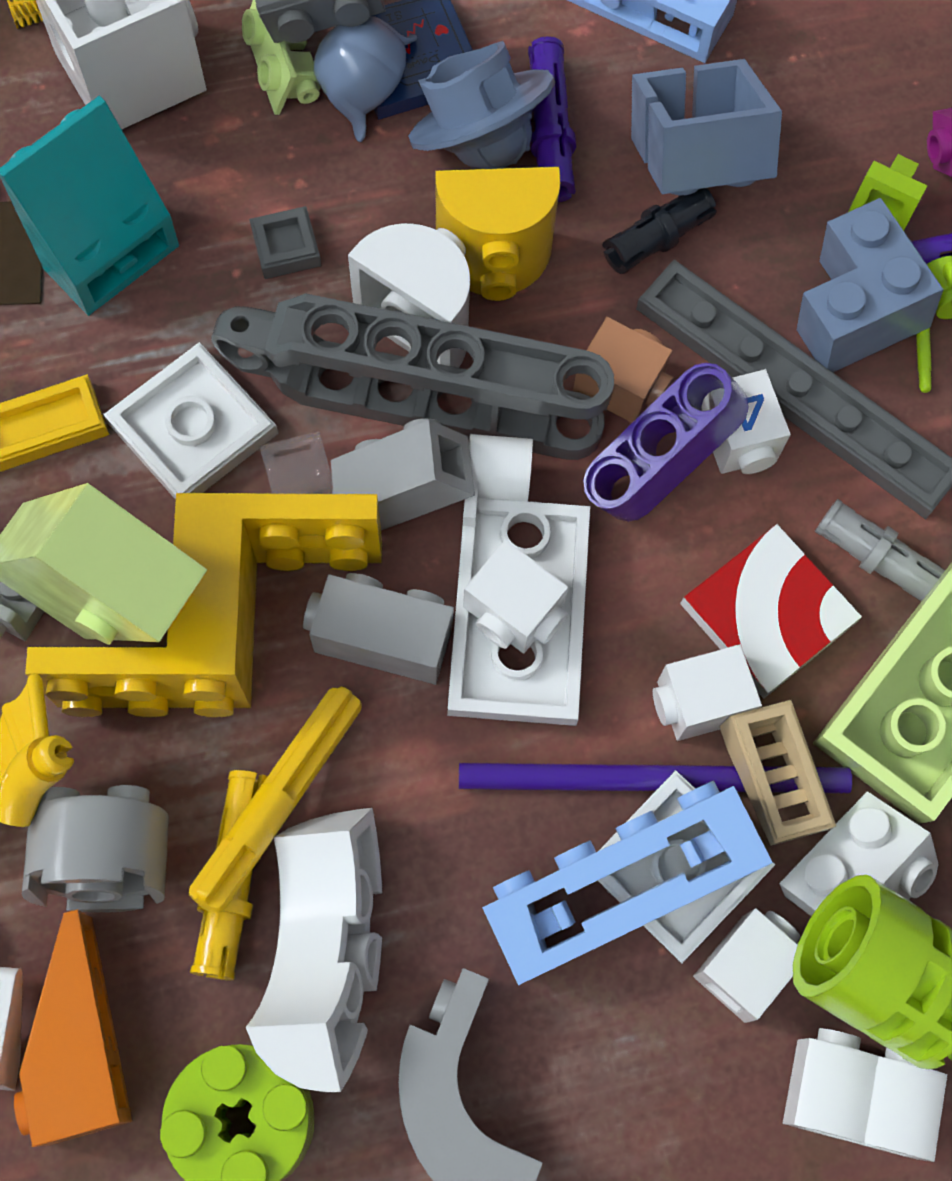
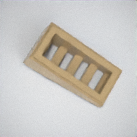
M791 700L731 715L719 726L731 760L771 846L836 827ZM772 733L776 743L756 748L753 737ZM783 756L787 766L764 771L761 761ZM794 779L798 790L773 796L769 785ZM805 802L810 812L809 815L782 822L778 809Z

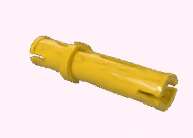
M244 770L229 772L228 789L216 849L268 776L262 774L259 775L258 780H255L256 772ZM253 869L224 911L220 913L209 912L198 904L197 911L203 913L194 963L190 969L191 974L197 976L206 974V978L219 980L235 979L236 973L234 971L243 922L246 919H251L253 904L247 902Z

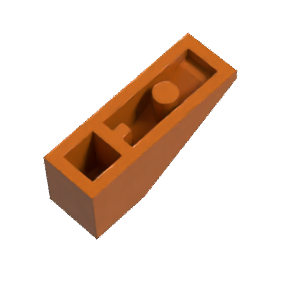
M78 909L63 913L19 1072L22 1091L16 1092L14 1095V1111L19 1130L23 1136L30 1134L32 1147L49 1146L133 1122L93 919Z

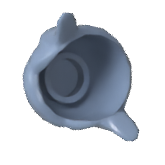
M369 16L368 20L359 26H335L319 44L313 67L317 82L333 106L351 122L355 138L358 142H362L366 136V114L381 105L393 93L401 81L406 67L405 45L417 40V35L404 37L388 23L373 16Z

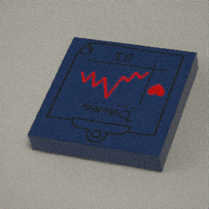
M401 0L385 5L386 12L373 15V17H378L388 23L404 37L417 35L416 41L405 45L406 67L401 81L393 93L374 109L378 120L429 105L418 80L427 78L432 67L447 57L473 51L451 0Z

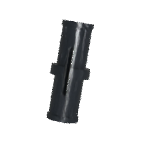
M701 188L689 195H679L662 206L653 205L644 210L640 220L603 242L602 247L606 249L603 253L609 265L617 273L625 274L650 255L658 251L667 252L677 246L679 238L685 235V233L716 215L717 210L713 208L716 206L712 194L707 188Z

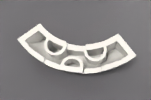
M372 808L338 812L310 819L290 827L274 837L280 879L278 944L267 990L254 1017L246 1026V1030L256 1053L277 1076L302 1089L321 1092H341L356 1065L368 1031L364 1023H357L361 1011L363 993L365 991H377L382 937L375 932L370 933L373 894H382L380 855Z

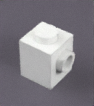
M505 539L464 588L463 607L479 619L476 622V626L490 641L504 649L512 644L524 654L536 639L545 645L567 618L568 613L562 607L568 586Z

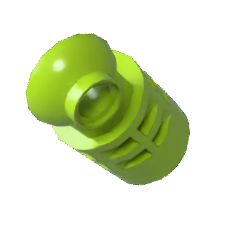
M857 875L841 883L818 906L798 942L793 960V984L803 997L848 1025L860 1030L921 1069L938 1068L945 1065L944 1058L947 1056L952 1061V928L942 921L932 918L920 907L869 875Z

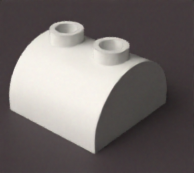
M395 224L370 233L348 254L353 303L468 326L470 272L464 257L466 254L464 244L455 234L447 229L438 228L435 230L418 224ZM387 336V338L410 352L411 346L407 340L400 336ZM460 348L445 350L439 356L437 362L438 364L459 368L466 351Z

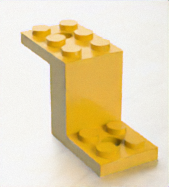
M176 493L173 545L205 567L207 571L168 628L167 648L27 647L25 674L28 677L31 674L40 675L43 680L44 694L57 707H62V713L70 716L95 717L102 714V708H128V713L131 715L161 717L168 714V708H194V713L200 716L227 717L233 715L234 708H251L257 563H266L269 568L284 571L300 569L304 566V563H329L332 568L343 571L361 570L366 568L368 563H382V535L377 494Z

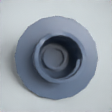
M503 41L477 50L447 57L432 67L427 78L418 80L432 112L419 121L408 135L413 149L424 151L445 149L454 153L461 162L473 169H503L511 164H516L525 151L530 150L532 135L531 114L533 109L550 94L556 83L554 77L549 70L532 69L513 73L509 63L511 57Z

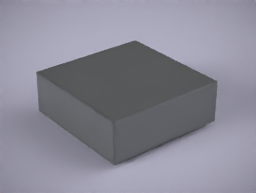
M306 206L249 219L264 279L321 267L320 254Z

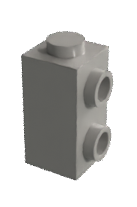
M424 418L410 421L404 425L403 430L382 439L362 441L355 446V450L331 460L332 494H377L381 530L475 496L468 436L441 425L435 419Z
M349 573L345 579L328 574L323 593L313 592L311 594L304 615L303 629L310 631L309 635L314 652L436 685L453 629L454 607L444 605V600L441 597L427 591L412 589L405 595L382 589L383 584L363 574Z

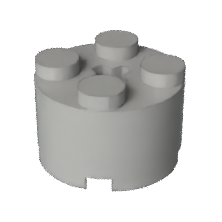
M113 786L107 790V796H80L79 791L71 788H49L43 795L34 818L27 829L22 897L30 903L47 907L48 894L67 898L66 910L73 911L78 909L82 912H123L142 909L144 906V895L150 894L156 904L162 902L165 898L168 813L161 807L149 803L150 791L139 786Z

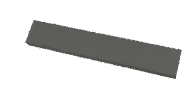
M676 260L669 264L638 299L636 310L706 361L723 368L732 378L766 369L783 416L925 520L952 487V458Z

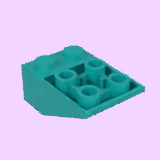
M100 95L83 108L67 114L57 127L31 146L19 149L13 154L9 162L0 167L2 183L43 269L88 316L179 247L173 222L166 206L106 101Z

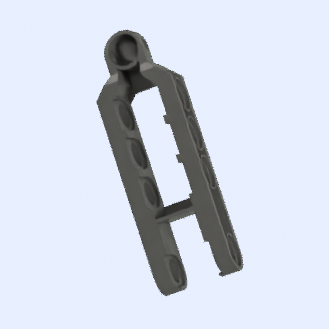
M307 293L279 302L276 312L246 306H235L224 310L216 320L211 337L214 347L232 365L242 372L271 377L282 394L301 405L401 426L416 419H435L441 425L468 436V439H470V434L533 439L532 453L566 460L585 458L598 448L605 426L603 411L607 410L614 389V373L610 364L600 355L587 350ZM337 323L347 329L349 335L346 341L340 344L325 341L314 333L321 325ZM400 336L410 343L411 350L409 354L403 357L375 351V347L384 337ZM243 348L254 354L248 358H243L238 354V349ZM460 348L467 351L472 356L474 362L467 370L438 364L437 360L445 350ZM326 369L347 372L349 376L354 377L351 384L340 390H331L320 382V377ZM586 374L597 382L599 392L594 397H590L579 392L565 390L563 382L571 375ZM384 381L410 385L411 389H413L411 395L400 402L385 400L378 390ZM443 393L468 397L471 399L472 404L463 413L449 414L439 407L437 401ZM561 417L585 419L589 423L590 432L582 438L569 439L558 431L556 423Z

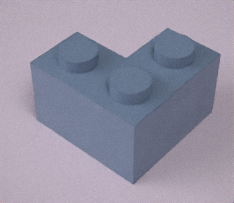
M881 198L828 221L819 262L831 280L803 293L796 330L814 359L831 372H835L930 328L944 289Z

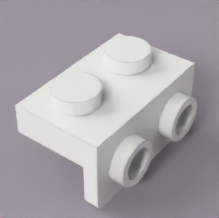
M867 791L836 823V827L831 829L779 884L786 898L812 916L822 901L837 886L857 875H869L907 900L911 897L918 898L932 885L937 874L938 860L930 832Z

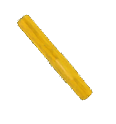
M341 686L327 691L191 884L189 896L200 907L209 912L217 913L226 909L361 711V701L349 689Z

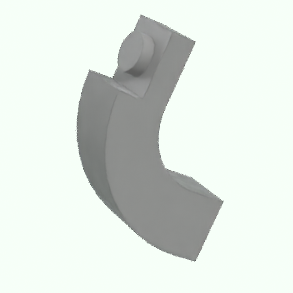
M464 968L457 984L444 979L429 1016V1019L441 1023L437 1035L410 1025L403 1044L399 1069V1098L408 1138L417 1158L433 1181H536L542 1162L487 1137L472 1122L463 1106L457 1081L459 1056L489 980Z

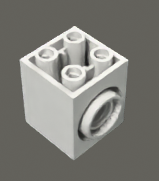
M36 0L55 54L84 104L87 105L100 95L106 101L121 129L207 90L195 42V37L198 34V24L190 0Z

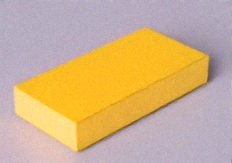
M88 374L0 403V472L110 435Z

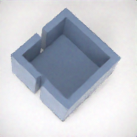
M745 59L694 66L692 118L684 119L686 71L684 68L632 74L631 139L644 163H648V170L661 194L689 195L701 188L722 185L744 187L751 185L756 180L777 177L782 110Z

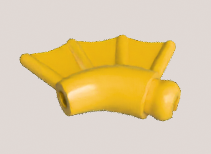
M38 674L29 675L27 684L21 694L15 700L7 702L2 706L0 719V822L17 827H28L45 792L61 780L74 763V759L67 757L66 753L73 748L70 742L64 737L57 735L49 736L43 680Z

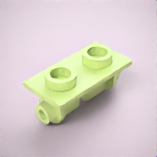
M253 0L250 9H247L243 14L242 34L245 43L250 45L258 66V82L261 89L267 92L274 115H280L287 98H298V101L303 104L314 102L320 95L319 90L321 86L314 75V61L311 53L291 51L304 50L307 44L306 40L299 43L286 41L274 43L259 16L256 2Z

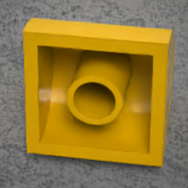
M559 167L435 171L436 230L438 228L447 229L455 234L466 248L464 257L470 272V291L481 294L486 299L500 301L513 297L516 292L533 284L546 269L551 256L560 189Z

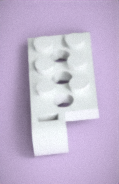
M470 434L469 449L475 496L469 497L464 501L447 716L576 726L579 717L590 506L528 502L533 439ZM528 522L539 528L543 539L532 548L524 549L516 545L514 546L568 586L562 607L568 613V616L545 645L537 639L532 643L530 647L535 654V661L530 667L517 671L511 670L502 664L498 656L501 647L490 641L477 628L476 622L479 619L463 607V599L466 585L506 539L513 544L508 537V530L517 523Z

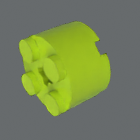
M241 1044L218 1046L194 1059L174 1081L163 1108L160 1140L173 1167L185 1181H283L299 1166L312 1141L314 1133V1108L311 1094L308 1089L299 1088L277 1076L258 1056L254 1046ZM248 1101L252 1105L248 1118L252 1123L256 1124L254 1133H240L232 1138L228 1133L232 1123L225 1117L229 1107H242Z

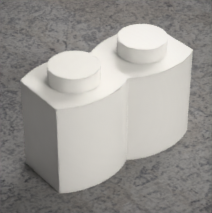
M819 1028L817 1039H798L783 1124L917 1160L935 1161L947 1074L932 1069L916 1067L888 1048H886L885 1057L860 1051L861 1038L840 1031Z

